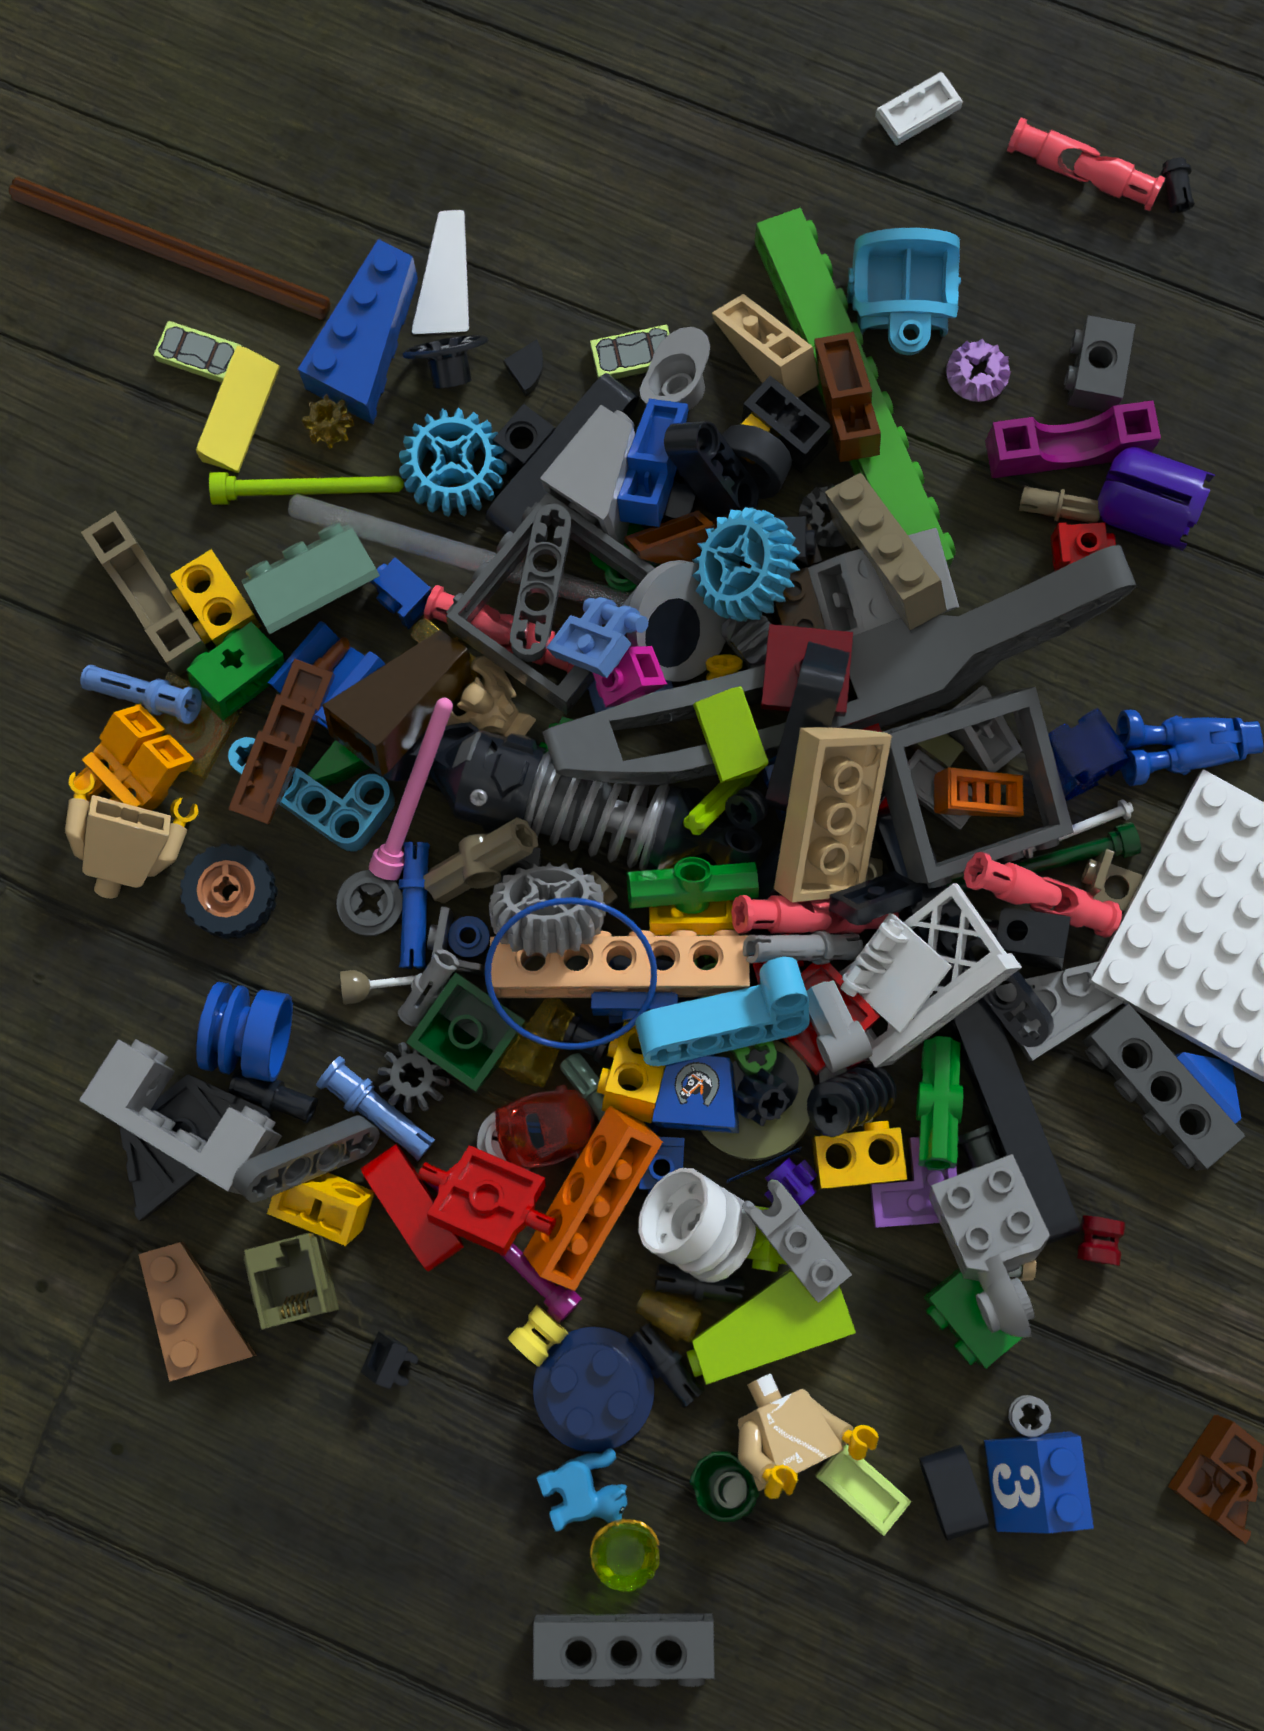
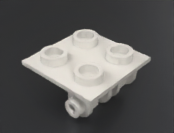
M889 913L856 960L843 975L842 980L844 983L841 985V989L852 997L859 993L899 1033H902L952 966L896 915Z

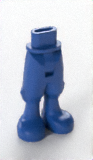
M1123 710L1117 719L1116 743L1119 750H1130L1155 744L1171 746L1170 749L1162 752L1131 750L1123 753L1120 758V768L1126 783L1130 786L1145 784L1149 779L1150 773L1157 770L1167 769L1172 773L1187 775L1191 770L1217 766L1233 761H1243L1246 759L1247 754L1263 752V739L1258 721L1243 722L1241 718H1182L1174 716L1165 720L1161 726L1144 725L1141 715L1136 710Z

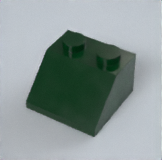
M455 972L406 1043L477 1092L506 1060L522 1035L501 1018L488 994ZM500 1003L501 1007L515 1023L525 1030L529 1027V1023Z

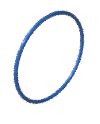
M557 898L539 902L525 908L502 926L493 939L487 953L485 983L491 1002L498 1014L511 1028L522 1036L548 1047L585 1049L611 1042L635 1026V1020L639 1015L647 1011L654 997L657 984V965L652 947L646 936L626 915L606 904L593 900ZM555 905H585L612 914L631 928L646 950L651 972L650 987L645 1002L631 1021L618 1031L601 1039L582 1043H563L538 1037L523 1029L507 1015L493 989L491 976L493 956L505 933L528 914Z

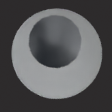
M684 560L669 561L661 564L648 573L633 594L629 606L637 609L642 616H645L649 624L643 633L636 631L626 633L627 639L631 643L630 647L652 646L665 680L677 682L686 681L700 675L706 670V660L720 654L726 641L722 636L721 625L728 620L717 615V612L703 604L704 598L695 591L700 582L692 576L699 570V564Z

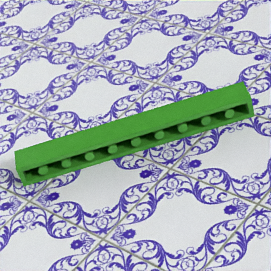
M801 207L757 223L755 245L792 331L813 346L819 381L817 388L825 407L814 339L854 332L872 389V406L881 432L880 455L849 461L854 474L862 473L907 535L937 528L949 569L954 559L953 556L956 554L953 540L949 533L943 534L938 523L940 519L938 506L934 498H928L922 486L924 484L922 469L917 461L912 462L907 452L909 448L907 435L902 426L896 427L891 415L893 414V405L890 396L886 391L881 392L876 381L878 379L877 367L871 356L866 357L861 347L863 345V337L858 324L850 322L846 312L848 310L846 296L842 288L836 289L831 278L833 276V269L827 254L821 255L816 244L818 243V234L812 220L806 221Z

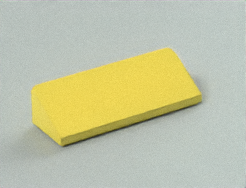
M237 345L196 448V452L202 462L239 473L280 369L278 364L245 347Z

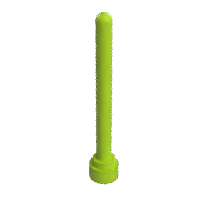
M211 472L209 476V491L212 505H229L230 500H237L238 496L400 492L404 487V481L398 476L237 480L236 476H229L228 472Z

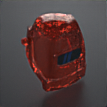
M566 1085L557 1086L556 1091L530 1094L495 1110L496 1132L502 1154L506 1161L524 1169L551 1166L572 1156L577 1160L595 1131V1115L591 1106L581 1097L577 1090H567Z

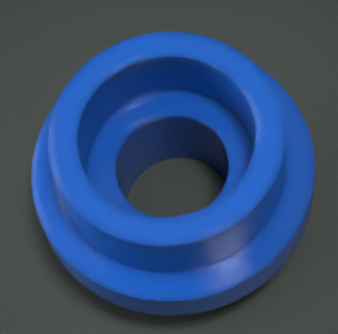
M461 917L449 929V945L461 957H477L489 945V930L486 924L477 917ZM465 930H474L476 932V939L472 943L466 944L461 941V935Z

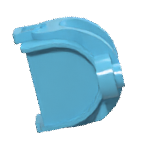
M929 228L884 229L859 236L854 244L852 268H848L847 303H852L853 311H858L857 324L861 333L863 334L867 329H888L890 346L902 355H914L922 351L930 340L931 330H940V336L945 337L948 333V318H956L958 312V286L961 284V278H959L960 238L947 231ZM903 330H914L916 339H906L903 335Z

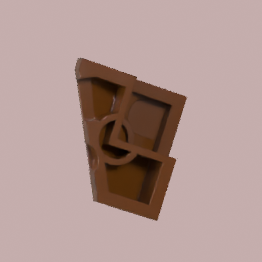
M1215 1414L1171 1480L1168 1488L1220 1528L1246 1544L1251 1535V1531L1245 1528L1249 1501L1256 1502L1258 1486L1256 1475L1262 1467L1264 1446L1234 1421Z

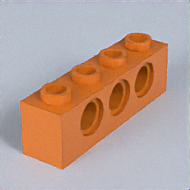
M611 1106L606 1110L545 1214L556 1218L554 1230H552L550 1236L536 1230L523 1252L540 1277L573 1291L577 1289L663 1143L643 1121Z

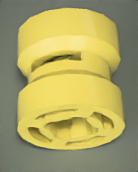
M536 1305L528 1314V1322L523 1327L516 1328L508 1339L524 1356L540 1367L548 1358V1350L552 1345L560 1344L569 1333L544 1309ZM533 1328L540 1332L546 1338V1340H544L538 1333H536L533 1330Z

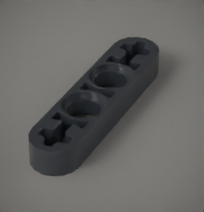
M955 901L942 907L941 925H946V922L950 919L949 916L954 917L958 914L961 917L962 910ZM969 922L968 929L975 930ZM939 930L938 938L952 957L955 958L958 933ZM976 936L966 942L964 959L971 960L969 952L973 946H982L989 953L990 951L982 939ZM963 965L962 970L965 972L971 966ZM1017 971L1006 979L1017 990V996L1014 1001L1006 1002L1001 1000L995 988L984 995L983 998L1018 1043L1026 1047H1036L1041 1045L1052 1034L1054 1020L1020 972ZM1023 1001H1025L1028 1004V1006H1026L1022 1010V1012L1020 1010L1015 1016H1013V1014L1010 1011L1015 1010ZM1027 1019L1029 1021L1037 1019L1040 1022L1041 1026L1037 1029L1038 1033L1035 1030L1029 1033L1025 1030L1024 1025L1028 1022Z

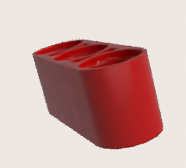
M397 1144L361 1167L365 1179L426 1271H431L464 1248L458 1235L428 1222L427 1212L435 1199L424 1182L418 1179V1173Z

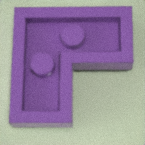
M919 1137L908 1138L912 1181L870 1184L874 1228L939 1223L929 1200L931 1185L957 1176L956 1167L944 1171H935L919 1166Z

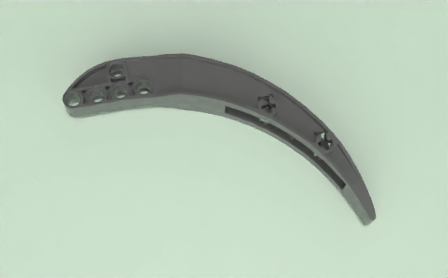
M1115 545L1101 549L960 616L938 615L912 630H909L904 621L899 618L854 635L848 689L851 702L847 703L846 716H834L830 728L863 729L879 723L880 728L950 704L976 684L999 662L1058 637L1105 612L1137 587L1121 546ZM765 665L690 685L653 692L615 707L546 729L542 733L556 773L578 779L637 785H666L716 775L717 772L707 744L623 761L613 730L645 727L697 717L693 706L695 702L739 686L743 689L748 705L762 702ZM786 722L757 730L768 760L777 756Z

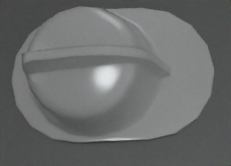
M694 327L680 328L670 333L659 344L640 387L641 399L646 404L649 398L686 403L690 410L703 398L705 392L703 371L709 358L710 343L708 336L701 329Z

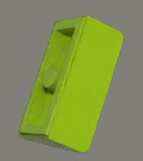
M741 686L728 689L693 704L720 783L758 774L768 765L765 750Z

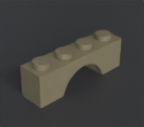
M862 473L825 491L833 524L851 549L858 546L864 552L880 578L891 605L909 630L947 611L941 579Z
M116 511L81 532L102 566L137 615L145 632L162 658L177 677L187 671V668L190 667L192 661L198 655L210 652Z

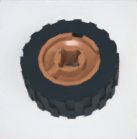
M221 844L219 847L212 846L207 848L201 855L197 854L193 858L192 864L190 866L187 865L184 871V879L181 880L180 884L182 889V895H180L181 903L185 905V912L188 917L207 933L213 936L217 935L223 939H230V937L239 939L245 937L248 933H255L263 923L266 924L270 919L269 915L272 910H275L277 904L275 897L278 896V888L274 883L276 879L268 868L269 866L252 850L249 851L240 845ZM234 885L238 891H234L229 896V900H226L222 894L224 887Z

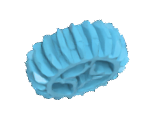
M442 408L439 414L440 419L435 421L432 416L426 414L425 422L427 426L422 427L414 423L412 430L415 437L405 436L403 443L407 449L399 453L400 461L404 464L400 466L399 471L401 477L407 479L404 483L407 492H415L414 499L419 505L427 501L428 510L432 513L442 505L443 513L447 517L452 513V508L458 507L460 515L465 516L467 514L466 506L470 504L480 511L482 508L480 498L483 497L486 500L493 501L494 492L491 488L501 489L503 480L499 475L507 473V464L496 458L498 454L503 452L502 447L494 445L493 442L498 432L491 433L492 425L488 420L479 424V417L475 412L467 419H464L463 411L459 408L456 410L454 417H448L446 410ZM459 438L456 441H445L447 439ZM480 448L485 454V462L482 470L477 475L474 473L471 462L475 459L474 453ZM430 450L436 462L431 467L432 472L425 477L422 473V463ZM454 483L462 484V486L447 487Z
M747 507L743 511L730 510L728 518L717 517V528L706 529L707 541L697 543L702 550L700 557L692 559L694 563L699 564V570L692 577L700 582L695 591L704 598L703 604L717 612V615L721 617L731 618L738 622H746L748 618L760 620L762 612L774 613V601L786 602L783 591L785 588L795 587L789 579L791 573L800 570L796 564L792 563V560L800 552L796 547L792 546L796 538L791 532L787 531L788 526L785 525L784 521L774 517L773 514L765 510L760 511ZM743 561L750 564L751 568L740 565V562Z

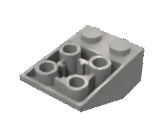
M937 528L908 535L941 579L947 608L945 612L959 608ZM861 549L841 554L808 568L826 630L853 632L854 636L901 618L891 605L874 567Z

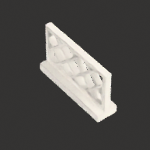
M958 884L950 885L903 922L911 930L916 926L930 928L928 945L935 951L939 930L958 933L955 958L940 955L947 962L954 963L952 982L945 987L938 985L934 991L938 992L926 1000L902 1033H899L889 1023L887 1031L878 1038L871 1028L865 1032L873 1052L869 1059L875 1068L894 1064L1022 968L1012 953L1007 954ZM952 898L962 910L959 928L940 924L942 906ZM930 915H932L931 923L923 922ZM969 922L975 930L968 929ZM967 935L980 937L990 953L978 962L965 960ZM853 962L839 973L843 976ZM963 965L971 966L964 973H962Z

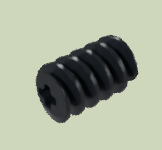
M869 1063L856 1066L845 1073L817 1084L810 1091L807 1099V1112L810 1122L824 1136L835 1137L842 1135L844 1132L850 1131L854 1127L860 1126L864 1122H868L872 1118L888 1112L894 1106L897 1097L896 1085L890 1074L882 1067L875 1068L873 1064Z

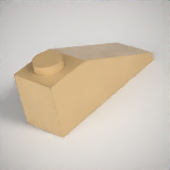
M742 294L712 312L713 320L762 383L771 375L797 398L819 385L813 346L746 295Z

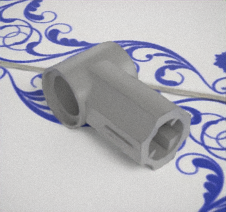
M834 980L824 981L808 989L806 992L809 998V1019L818 1036L816 1038L817 1046L828 1070L834 1073L871 1057L873 1052L869 1039L858 1021H853Z

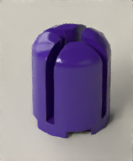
M1138 447L1126 448L1114 458L1106 477L1107 481H1105L1099 494L1098 509L1100 518L1106 524L1184 551L1187 544L1181 542L1180 539L1183 534L1188 535L1190 528L1197 524L1210 489L1202 487L1204 481L1210 482L1215 474Z

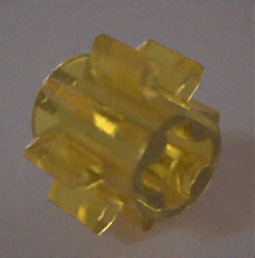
M327 394L324 395L323 400H319L316 403L309 401L310 416L302 417V422L305 428L311 429L309 432L311 441L316 443L321 439L327 443L329 449L332 448L333 443L341 439L347 442L346 427L354 426L352 415L345 414L347 411L345 401L340 400L336 404L329 399Z

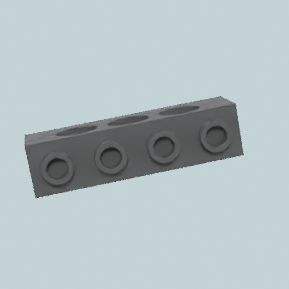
M1130 1004L1119 1008L1082 1040L1088 1047L1085 1052L1089 1059L1099 1069L1103 1070L1106 1068L1117 1080L1114 1083L1117 1091L1128 1102L1132 1103L1135 1101L1145 1112L1142 1116L1145 1123L1157 1135L1161 1136L1164 1134L1174 1145L1171 1149L1173 1155L1186 1168L1190 1169L1193 1167L1195 1171L1208 1169L1245 1137L1244 1133ZM1125 1046L1135 1049L1139 1055V1064L1135 1069L1128 1067L1122 1060V1051ZM1154 1079L1163 1081L1167 1086L1168 1095L1163 1102L1155 1099L1151 1093V1084ZM1183 1112L1192 1114L1196 1120V1130L1192 1135L1184 1132L1180 1126V1117Z
M712 1614L536 1615L533 1635V1680H544V1686L548 1687L569 1686L570 1679H588V1685L594 1687L615 1685V1679H633V1685L641 1687L660 1685V1679H678V1684L681 1686L704 1685L705 1679H714ZM578 1640L586 1642L592 1650V1655L582 1662L573 1660L567 1652V1647L570 1643ZM621 1640L631 1642L637 1650L636 1655L629 1661L617 1660L611 1651L616 1642ZM672 1640L678 1643L681 1647L680 1655L673 1661L662 1660L656 1653V1648L661 1642Z

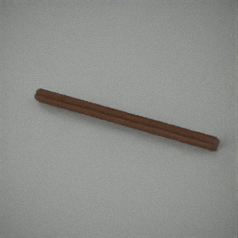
M16 177L9 186V194L17 202L310 316L325 319L330 310L331 303L327 296L31 181Z

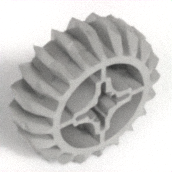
M550 862L542 867L532 863L531 869L517 868L515 875H504L503 882L494 886V893L490 896L489 913L494 934H497L502 926L514 915L536 903L557 898H583L605 904L604 894L601 891V885L595 883L594 876L584 875L582 868L570 870L567 863L560 867L552 866ZM575 904L542 908L516 922L501 938L500 943L510 944L512 952L524 949L527 957L534 953H542L544 958L549 953H558L563 957L565 950L579 951L581 944H592L593 936L601 933L606 912L594 907Z

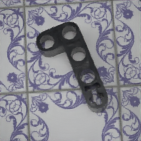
M808 641L765 796L768 807L787 812L800 728L831 727L842 690L850 652Z

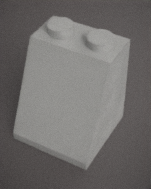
M600 405L540 477L546 493L548 492L624 546V537L627 535L630 523L620 521L617 498L628 471L627 455L635 437V425L623 412L616 410L613 413Z

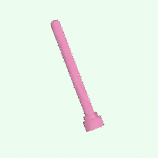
M440 698L436 702L386 844H382L379 849L373 852L369 863V870L379 878L397 880L401 876L404 867L402 846L453 709V704L448 698Z

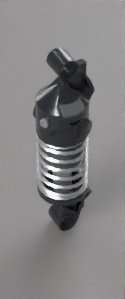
M471 722L446 726L429 775L447 799L455 818L481 825L484 831L489 834L513 819L519 818L528 822L530 828L536 833L537 838L539 834L549 836L552 846L557 844L559 839L566 842L570 841L569 848L572 852L577 849L579 841L588 843V853L592 857L596 855L604 832L607 831L612 833L607 857L609 862L611 863L616 860L624 838L628 837L631 838L627 865L629 868L636 865L643 848L639 864L641 871L646 869H668L683 858L694 857L702 853L709 854L717 865L755 862L756 864L762 845V837L754 828L745 830L736 827L724 811L701 835H693L690 829L685 828L684 818L706 797L698 788L682 789V787L671 785V787L668 784L660 785L652 798L649 808H646L649 785H636L628 803L629 784L615 783L612 788L609 782L578 779L557 774L549 751H547V748L537 746L536 740L521 734L511 733L505 737L479 730ZM426 731L395 766L383 775L384 778L391 781H404L410 777Z

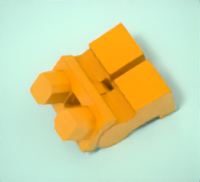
M141 704L113 712L99 737L102 740L93 752H90L82 759L86 768L76 776L74 786L79 790L87 789L90 785L91 773L95 779V786L91 793L87 794L86 800L89 802L92 795L97 796L105 789L112 796L110 800L152 811L165 800L170 786L181 772L189 768L194 758L170 734L162 736L165 728Z

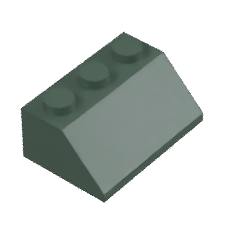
M340 522L332 524L318 533L321 539L308 546L305 545L304 541L298 542L282 551L283 559L271 565L265 560L245 571L248 577L241 580L269 634L380 576L357 534L349 524L344 527L341 526Z

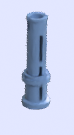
M91 664L83 669L80 678L81 687L85 690H92L144 705L150 714L160 716L165 713L176 716L179 722L190 724L197 718L202 704L201 693L197 688H178L171 686V683L165 679L158 678L149 682L126 674L98 668ZM113 684H117V685H120V686L128 687V688H130V689H126V688H123V687H119V686H116V685H113Z
M341 1056L337 1057L319 1078L316 1086L320 1089L327 1088L345 1103L344 1108L348 1112L352 1111L354 1113L358 1111L419 1161L434 1143L435 1139L381 1098L374 1091L375 1086L372 1085V1081L368 1078L365 1080L361 1079L344 1065L345 1060Z

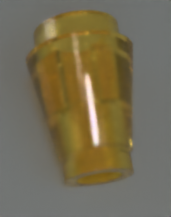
M646 1289L639 1300L636 1313L643 1315L645 1319L678 1342L680 1339L690 1342L699 1327L704 1310L695 1307V1301Z

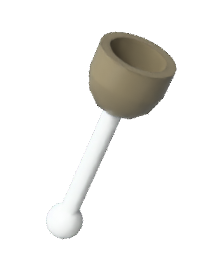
M357 970L340 971L343 1004L361 1002L367 997L370 989L410 985L417 975L370 981L365 974Z

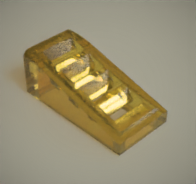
M545 998L524 1029L538 1037L562 1042L575 1012L559 998ZM519 1034L505 1054L499 1068L518 1082L544 1088L560 1049L536 1043Z

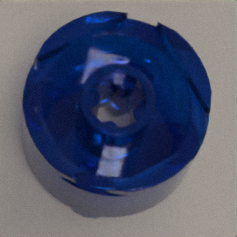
M1099 708L1081 717L1078 720L1079 725L1070 729L1068 724H1063L1048 734L1066 801L1074 799L1099 785L1097 781L1107 774L1111 777L1131 760L1126 748Z

